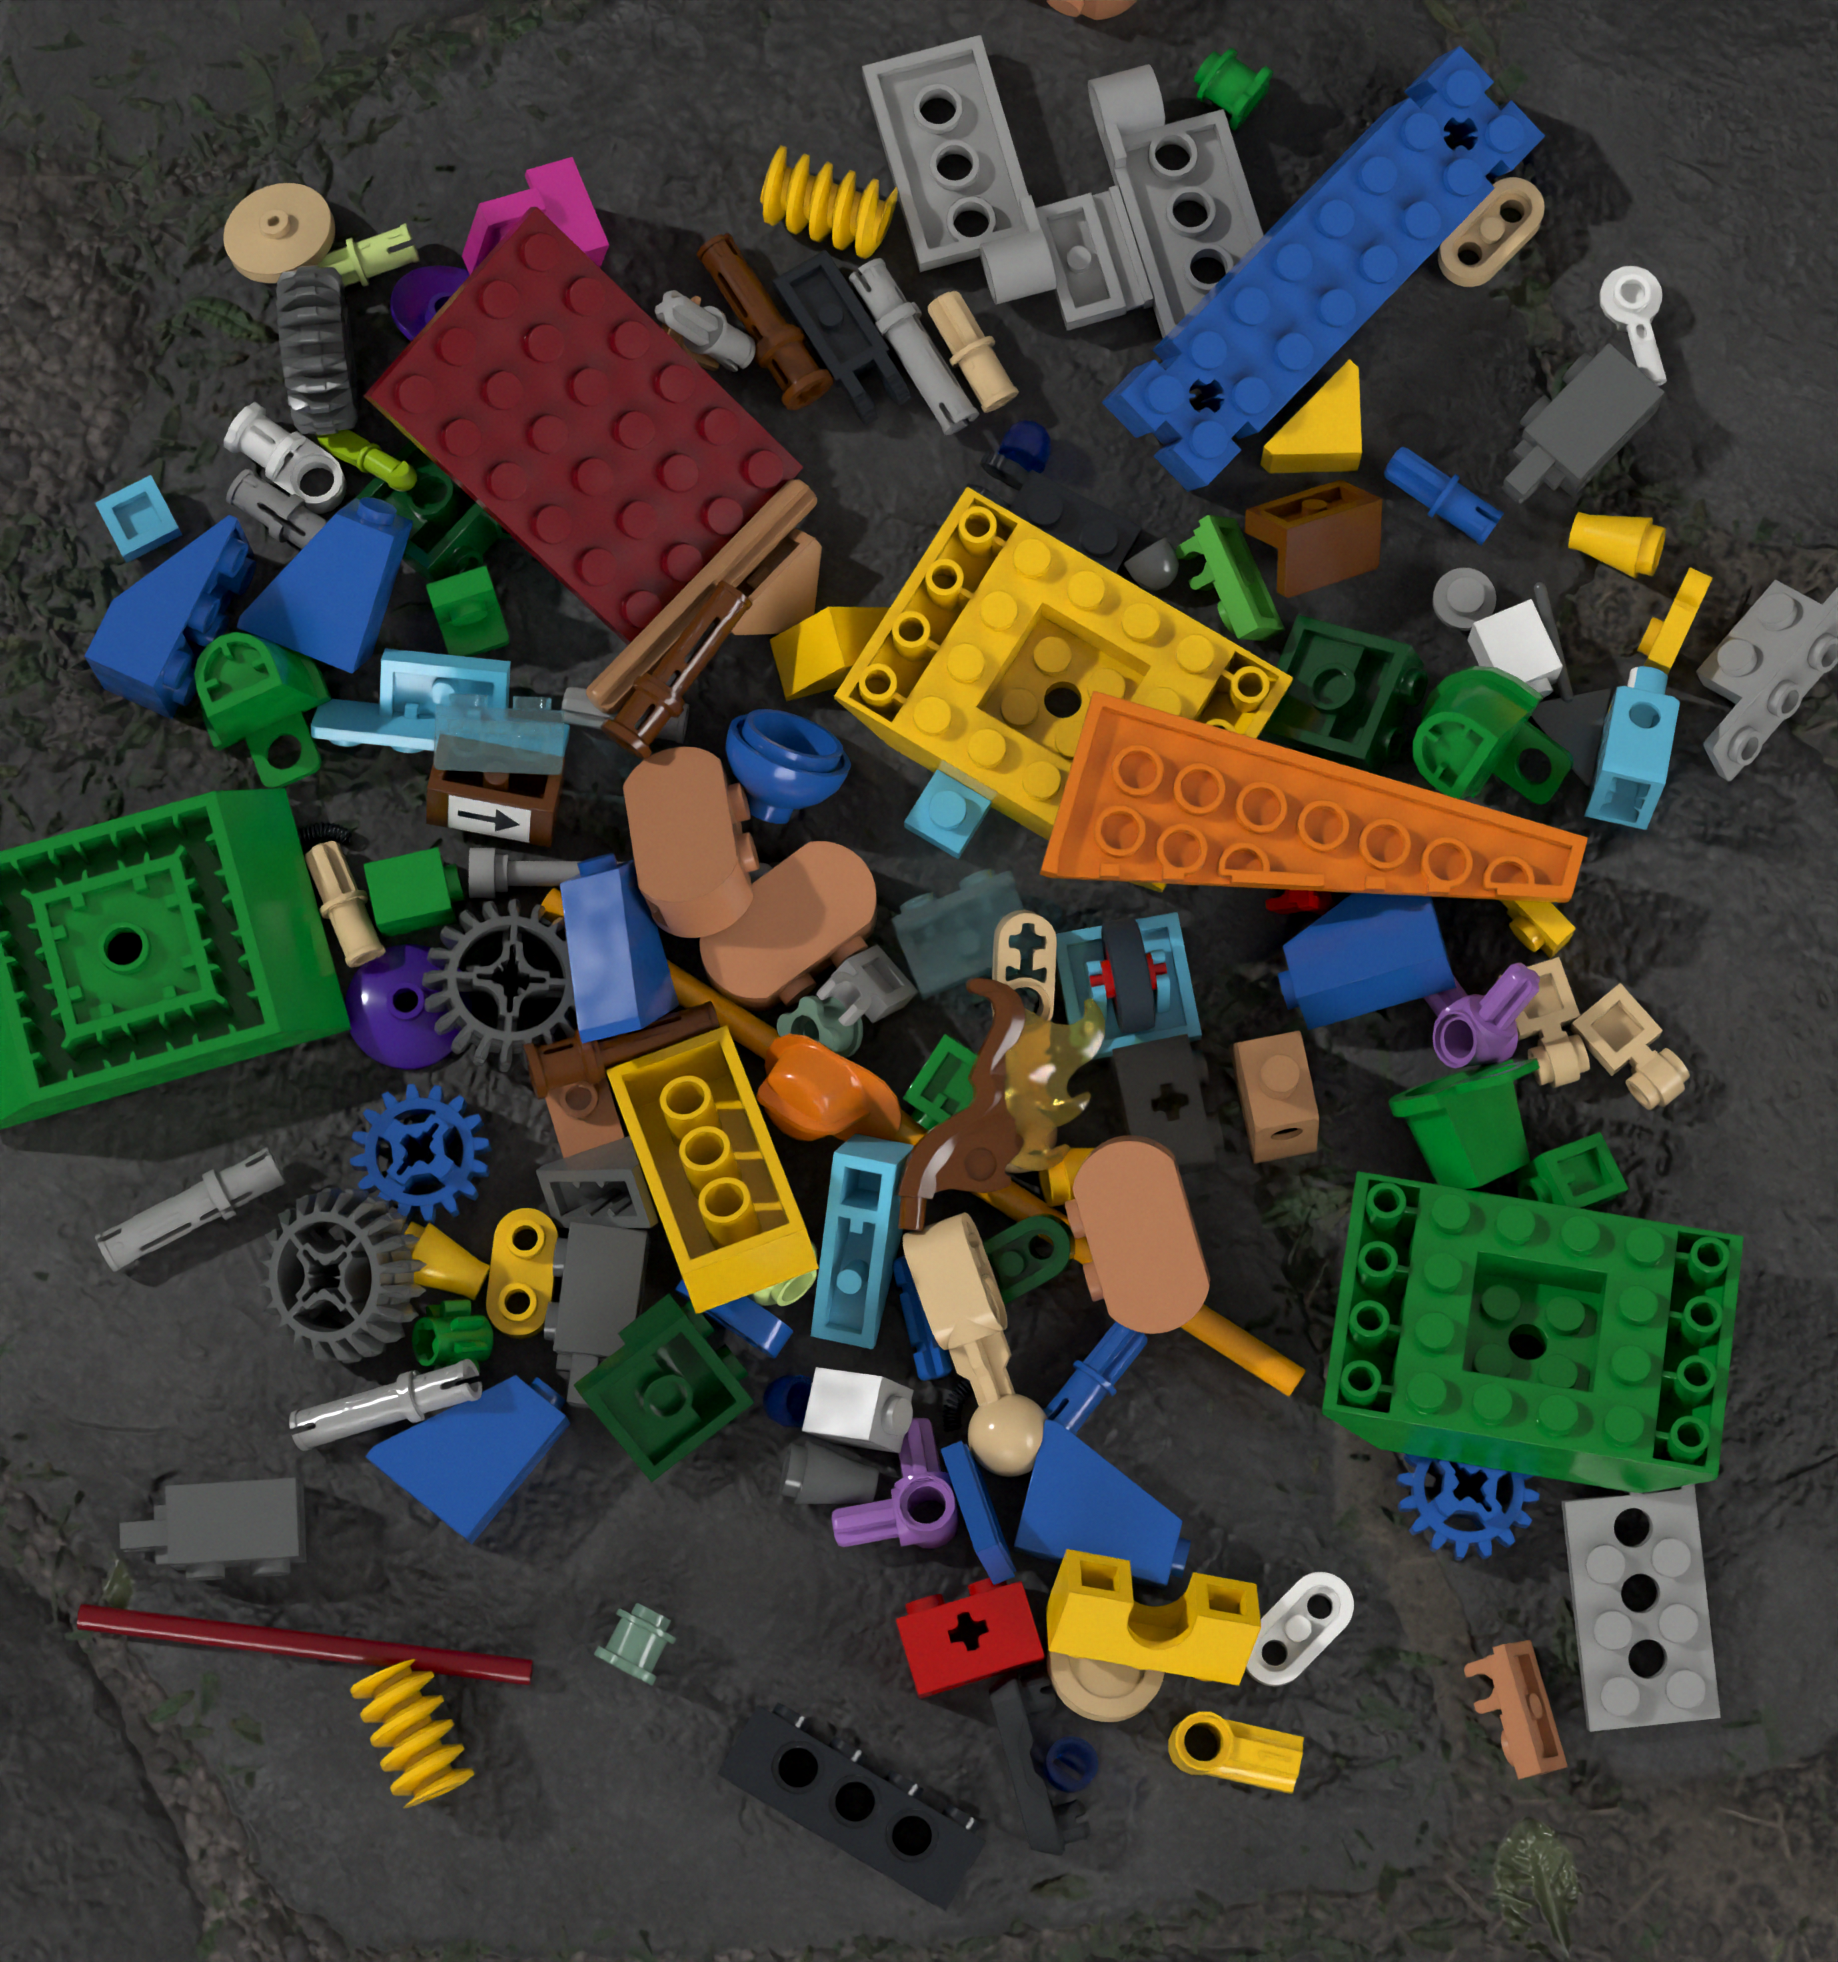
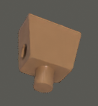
M1294 1031L1229 1045L1253 1164L1316 1152L1319 1114L1301 1032ZM1298 1128L1290 1133L1274 1134L1284 1129Z

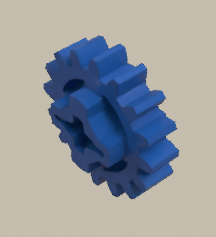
M415 1084L407 1085L406 1100L397 1102L395 1097L389 1092L382 1094L387 1109L380 1115L376 1111L366 1108L363 1115L371 1126L369 1133L359 1131L352 1134L354 1143L365 1149V1153L350 1158V1164L356 1171H368L369 1173L357 1184L358 1187L368 1191V1194L379 1190L380 1193L377 1197L389 1200V1209L396 1204L398 1205V1213L407 1216L405 1224H408L414 1211H421L427 1225L429 1222L434 1225L436 1209L443 1206L453 1217L458 1216L460 1213L455 1199L462 1194L469 1199L476 1200L479 1194L471 1183L473 1176L481 1178L489 1177L490 1174L489 1167L477 1160V1155H482L492 1150L489 1139L473 1137L484 1126L479 1114L463 1119L462 1115L467 1107L466 1100L459 1095L448 1105L445 1104L444 1091L438 1085L433 1086L428 1098H421ZM412 1115H430L423 1123L404 1125L400 1122V1120ZM456 1131L459 1132L463 1143V1159L460 1168L450 1159L448 1148L455 1139L454 1134ZM382 1141L392 1150L393 1163L387 1170L388 1175L385 1179L379 1165V1151ZM430 1143L429 1148L435 1157L430 1164L419 1160L412 1166L413 1161L408 1154L409 1148L416 1145L418 1148L423 1149ZM438 1184L442 1187V1189L431 1194L411 1195L418 1186Z
M1410 1454L1404 1455V1460L1415 1469L1413 1473H1402L1396 1478V1485L1411 1489V1496L1400 1501L1397 1506L1400 1512H1416L1418 1519L1409 1529L1412 1535L1419 1534L1426 1529L1433 1534L1429 1546L1430 1551L1435 1553L1445 1542L1453 1544L1454 1560L1461 1561L1468 1550V1546L1475 1545L1481 1559H1486L1492 1554L1491 1540L1496 1539L1501 1545L1509 1548L1515 1542L1509 1526L1512 1524L1526 1529L1532 1522L1528 1514L1521 1510V1506L1535 1504L1539 1500L1540 1493L1527 1489L1524 1485V1482L1534 1477V1475ZM1431 1464L1440 1482L1438 1496L1430 1503H1427L1424 1483L1427 1470ZM1459 1474L1465 1481L1475 1476L1481 1482L1482 1486L1476 1493L1477 1499L1480 1501L1479 1503H1476L1471 1497H1466L1459 1501L1454 1496L1453 1491L1459 1484L1455 1475ZM1507 1474L1510 1483V1500L1505 1513H1503L1501 1510L1502 1506L1495 1498L1497 1481ZM1451 1517L1471 1519L1482 1530L1460 1531L1447 1526L1444 1522Z

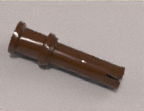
M725 233L724 236L719 234L705 242L697 251V257L711 274L730 307L754 340L756 345L754 359L761 368L769 369L784 393L781 400L784 406L789 411L798 410L819 399L833 385L834 378L827 369H820L804 345L806 335L802 329L794 324H788L784 317H782L753 269L742 256L731 234Z
M720 581L716 586V590L690 624L683 630L678 640L651 675L644 673L643 676L636 678L633 682L635 692L614 720L606 719L601 725L602 731L627 752L643 761H647L652 754L649 746L671 717L679 718L683 713V706L685 705V701L682 699L683 695L710 659L716 654L746 610L751 608L752 602L732 585ZM712 621H714V627L711 629V631L708 633V635L705 637V639L702 641V643L690 657L688 662L685 663V657L688 655V653L691 651V649L694 647V645L697 643V641L700 639V637L703 635V633L706 631V629L709 627ZM674 673L676 675L675 679L670 684V686L666 685L667 681ZM647 708H649L650 711L648 715L645 717V719L642 721L639 727L635 729V724L638 722V720L641 718V716L644 714Z
M711 1001L685 1010L667 1013L640 1030L582 1044L579 1031L576 1029L574 1037L536 1047L533 1042L523 1044V1050L529 1062L527 1069L535 1095L540 1100L548 1097L549 1090L585 1080L590 1085L598 1084L600 1079L606 1078L605 1072L609 1068L720 1028L714 1006Z

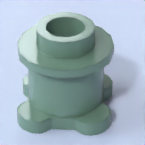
M807 996L800 999L798 1008L794 1012L782 1014L778 1018L777 1032L780 1037L787 1034L808 1036L823 1044L834 1053L847 1058L854 1055L860 1047L863 1037V1023L860 1017L853 1025L844 1026L838 1019L846 1012V1008L838 999L828 997L825 1000H821L816 996Z
M636 1603L631 1614L622 1609L617 1610L616 1615L621 1617L605 1649L598 1646L594 1655L653 1686L657 1677L651 1672L667 1642L674 1644L676 1638L665 1632L671 1620Z

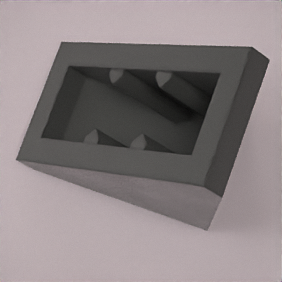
M630 1136L545 1164L536 1170L556 1228H569L570 1222L619 1228H651L659 1222Z

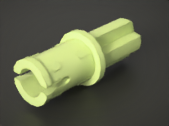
M404 223L398 228L356 243L353 238L346 239L347 246L327 253L317 266L319 268L334 267L342 276L344 287L359 281L364 287L369 285L368 278L412 262L417 263L420 261L415 245L396 252L389 251L390 247L413 239L407 224Z

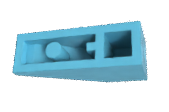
M855 1133L834 1151L811 1337L869 1349L875 1347L892 1279L893 1261L897 1258L903 1229L898 1228L901 1196L895 1195L903 1166L914 1145Z

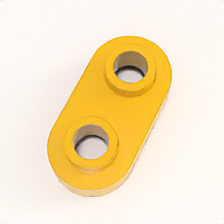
M532 1208L517 1209L503 1217L496 1227L493 1240L486 1298L487 1314L499 1332L515 1339L529 1338L541 1332L545 1325L548 1302H553L556 1277L553 1276V1258L559 1234L554 1223L546 1214ZM530 1229L538 1235L536 1245L530 1250H519L514 1245L515 1236L521 1230ZM519 1292L530 1297V1305L524 1313L512 1314L507 1310V1300L511 1295Z

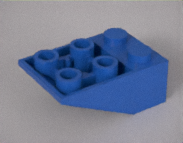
M228 515L112 600L84 656L105 690L169 719L173 718L179 704L187 706L191 702L197 691L194 673L198 657L209 643L219 636L225 635L229 617L224 614L234 594L243 595L256 570V561L252 560L254 552L238 518Z

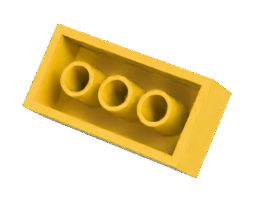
M727 1025L606 1070L696 1314L819 1269L807 1229Z

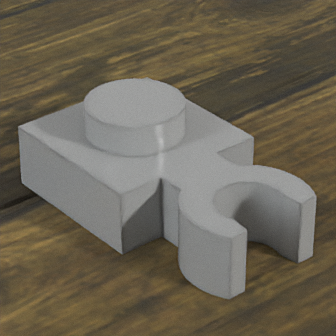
M877 944L846 959L818 990L817 996L821 1000H825L828 997L838 999L846 1008V1012L838 1020L844 1026H851L863 1014L874 1023L904 1008L919 991Z

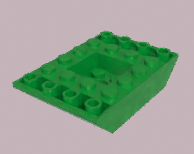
M285 788L212 791L0 851V1130L352 1029ZM133 933L142 940L140 956L134 962L127 965H118L111 962L108 957L110 942L119 934Z
M1357 1171L1322 1414L1378 1449L1634 1493H1645L1715 1481L1719 1471L1744 1236ZM1520 1334L1531 1335L1541 1343L1544 1354L1534 1360L1519 1358L1510 1349L1509 1340Z

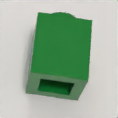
M439 847L363 864L376 925L383 938L457 922L454 903L465 900L457 864L445 865Z

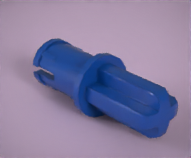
M1401 447L1397 450L1384 469L1383 474L1387 480L1430 509L1427 514L1429 517L1433 518L1437 514L1475 540L1480 546L1483 545L1504 514L1503 511L1497 510L1458 483L1459 475L1455 474L1451 479L1408 448Z
M1116 1321L1084 1362L1076 1360L1073 1363L1076 1371L1049 1405L1043 1409L1048 1420L1059 1422L1076 1436L1077 1431L1105 1396L1114 1397L1117 1393L1113 1387L1114 1384L1146 1346L1147 1336L1144 1333L1128 1329Z

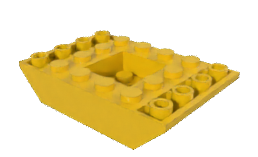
M966 487L837 690L834 698L891 748L933 773L937 769L989 799L992 808L1049 841L1093 691L1257 739L1291 685L1293 677L971 488ZM1068 688L1078 695L1081 706L1074 715L1067 718H1059L1052 715L1046 709L1044 704L1046 696L1054 689ZM1130 882L1161 893L1167 885L1164 883Z

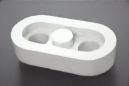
M1315 1572L1301 1578L1261 1619V1630L1246 1666L1247 1673L1255 1681L1266 1686H1283L1295 1680L1350 1622L1354 1610V1600L1347 1584L1339 1577L1326 1572ZM1321 1595L1329 1600L1331 1613L1327 1618L1317 1619L1310 1615L1307 1603L1311 1597ZM1278 1642L1285 1648L1286 1659L1284 1663L1272 1666L1264 1661L1262 1648L1266 1643Z

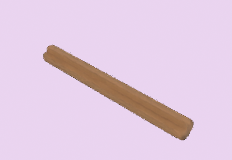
M800 479L788 480L587 687L586 696L599 711L604 714H614L635 692L633 682L636 678L643 676L644 673L651 675L678 640L683 630L690 624L716 590L717 584L720 581H724L736 588L816 506L817 497L809 486Z

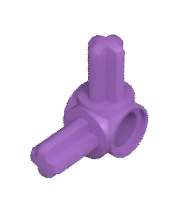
M1515 963L1509 966L1486 995H1467L1454 977L1457 988L1423 997L1438 1017L1434 1023L1432 1037L1434 1050L1438 1058L1445 1065L1452 1068L1487 1065L1508 1060L1512 1057L1518 1042L1515 1019L1539 992L1538 983L1540 982V977L1534 970L1528 969L1524 964Z
M912 1418L911 1426L904 1435L901 1452L898 1453L902 1479L895 1483L894 1489H891L892 1499L839 1508L832 1512L833 1531L838 1546L848 1547L899 1537L901 1547L915 1544L922 1548L936 1549L946 1545L955 1536L959 1528V1512L955 1492L949 1473L941 1472L933 1424L928 1418ZM927 1500L937 1501L946 1508L943 1515L937 1521L930 1524H922L911 1517L914 1508L919 1503Z

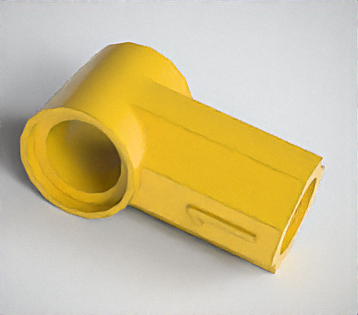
M1199 1711L1187 1716L1173 1728L1168 1739V1752L1172 1762L1181 1771L1190 1775L1205 1774L1292 1794L1299 1775L1304 1737L1223 1719L1212 1712ZM1203 1726L1214 1734L1217 1741V1751L1210 1761L1196 1760L1187 1752L1185 1735L1190 1727Z

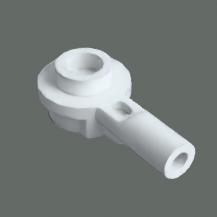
M1623 266L1612 271L1604 280L1599 293L1600 306L1605 316L1616 324L1619 331L1628 332L1637 368L1657 386L1666 383L1667 379L1651 323L1654 316L1658 313L1662 302V289L1656 277L1648 270L1637 266Z

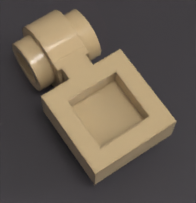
M1557 957L1527 967L1534 970L1540 977V982L1538 983L1539 992L1515 1019L1518 1041L1539 1035L1538 1046L1528 1049V1059H1538L1540 1068L1532 1072L1537 1083L1540 1086L1550 1083L1553 1088L1578 1081L1580 1073L1590 1069L1588 1054L1579 1034L1567 1036L1566 1031H1562L1561 1028L1572 1024V1022L1580 1017V1013L1560 958Z
M1621 983L1572 1022L1569 1029L1574 1035L1579 1034L1585 1047L1611 1076L1627 1063L1632 1066V1076L1626 1080V1085L1635 1099L1646 1109L1651 1110L1657 1104L1665 1107L1685 1090L1683 1083L1690 1078L1688 1069L1680 1058L1667 1048H1664L1659 1053L1656 1050L1651 1051L1648 1046L1660 1037L1663 1030Z

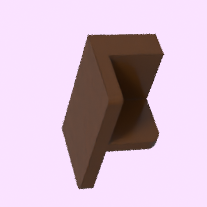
M1340 479L1246 509L1245 533L1278 548L1277 593L1290 598L1378 568L1380 563L1383 499Z

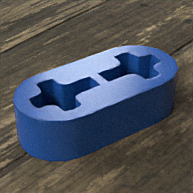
M682 1278L674 1291L688 1302L691 1299ZM746 1296L703 1312L742 1340L773 1359L777 1357L793 1333V1330L784 1322Z

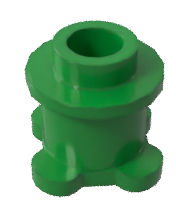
M1229 48L1223 55L1213 51L1200 66L1194 77V82L1200 86L1196 95L1197 100L1205 102L1208 99L1221 109H1224L1225 112L1232 116L1228 122L1229 128L1236 132L1254 108L1266 96L1271 86L1269 81L1274 71L1264 66L1259 73L1255 72L1237 59V50Z

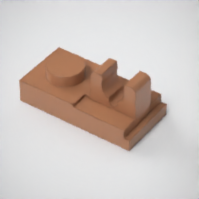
M1531 1640L1493 1647V1655L1468 1663L1464 1667L1466 1677L1485 1674L1493 1680L1495 1688H1493L1491 1696L1474 1702L1476 1712L1480 1714L1497 1710L1502 1711V1715H1500L1504 1729L1501 1734L1502 1749L1508 1762L1515 1767L1518 1779L1567 1768V1762Z

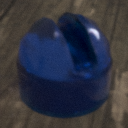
M1023 420L1013 424L1004 435L998 454L1017 462L1029 473L1031 470L1042 473L1051 454V439L1044 426L1036 421Z
M784 1375L775 1378L769 1383L762 1396L764 1410L768 1418L781 1426L803 1427L813 1380L804 1375Z
M1074 1736L1061 1738L1050 1747L1045 1756V1776L1056 1790L1065 1793L1082 1791L1089 1786L1098 1771L1099 1761L1097 1753L1093 1746L1082 1738ZM1056 1757L1069 1768L1083 1775L1080 1781L1076 1780L1053 1764Z

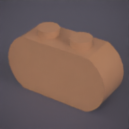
M675 747L653 754L647 761L644 760L636 766L623 785L638 887L641 894L645 897L655 923L662 930L685 938H698L716 934L740 919L754 898L750 872L759 869V861L750 832H742L741 821L751 819L745 791L740 782L730 783L721 760L706 750L695 747Z
M808 842L752 883L754 898L740 919L723 931L700 937V953L704 971L714 990L745 1010L767 1011L781 1001L786 1007H789L800 1001L801 998L808 995L816 987L817 983L813 978L827 967L834 964L838 969L846 959L868 948L864 940L872 935L877 920L875 882L865 862L850 849L832 842Z
M1128 1135L1107 1140L1092 1150L1084 1159L1072 1188L1075 1199L1065 1202L1074 1238H1087L1093 1258L1092 1262L1083 1264L1092 1300L1094 1302L1104 1299L1109 1315L1128 1329L1149 1334L1174 1330L1187 1323L1196 1315L1202 1307L1210 1287V1275L1175 1155L1163 1144L1143 1136Z

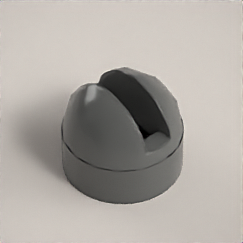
M1166 537L1155 542L1124 563L1133 580L1145 589L1156 591L1168 587L1176 578L1179 569L1176 552Z

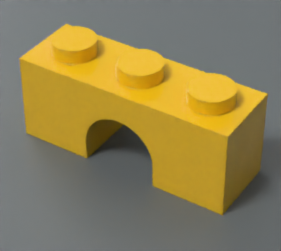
M1066 1549L1046 1605L1048 1650L1050 1652L1067 1654L1074 1658H1089L1122 1664L1140 1670H1155L1193 1677L1201 1681H1216L1238 1686L1261 1630L1257 1585L1254 1583L1193 1572L1187 1590L1178 1600L1163 1606H1147L1133 1599L1130 1560Z

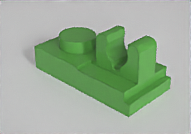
M1207 515L1200 519V527L1193 530L1195 536L1178 545L1175 551L1178 559L1191 560L1199 554L1205 556L1207 562L1205 563L1204 570L1200 575L1188 581L1190 587L1195 590L1205 591L1216 588L1221 600L1218 602L1219 615L1228 630L1235 634L1238 639L1266 641L1284 631L1285 628L1236 518Z

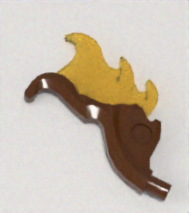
M978 977L967 981V991L986 997L992 1003L994 1010L992 1026L968 1076V1081L973 1088V1099L966 1108L928 1130L914 1145L903 1166L895 1195L901 1196L898 1228L924 1231L927 1199H933L936 1192L946 1189L976 1193L993 1192L1011 1185V1176L1005 1173V1168L1008 1164L1023 1170L1041 1171L1053 1168L1062 1162L1071 1148L1066 1144H1062L1050 1149L1046 1145L1045 1139L1057 1126L1070 1122L1078 1116L1091 1098L1089 1092H1084L1071 1098L1067 1093L1066 1087L1068 1079L1077 1068L1093 1059L1101 1048L1105 1037V1019L1101 1009L1092 998L1084 1001L1085 1011L1082 1019L1073 1024L1060 1025L1047 1021L1024 1008L1018 993L1007 984L997 980Z

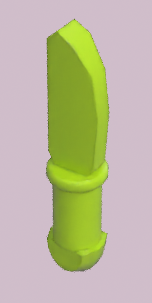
M348 429L339 430L337 434L317 435L320 446L333 456L358 467L361 472L375 475L387 482L389 487L394 490L409 491L417 481V474L413 466L406 461L401 462L382 451L379 445L370 443Z

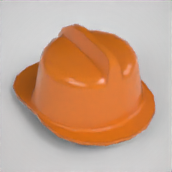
M787 1034L778 1037L766 1050L764 1066L767 1078L759 1087L756 1099L764 1106L772 1123L784 1134L802 1141H814L827 1135L847 1141L855 1133L891 1140L900 1129L902 1110L897 1096L885 1081L866 1068L834 1053L823 1044L805 1035Z

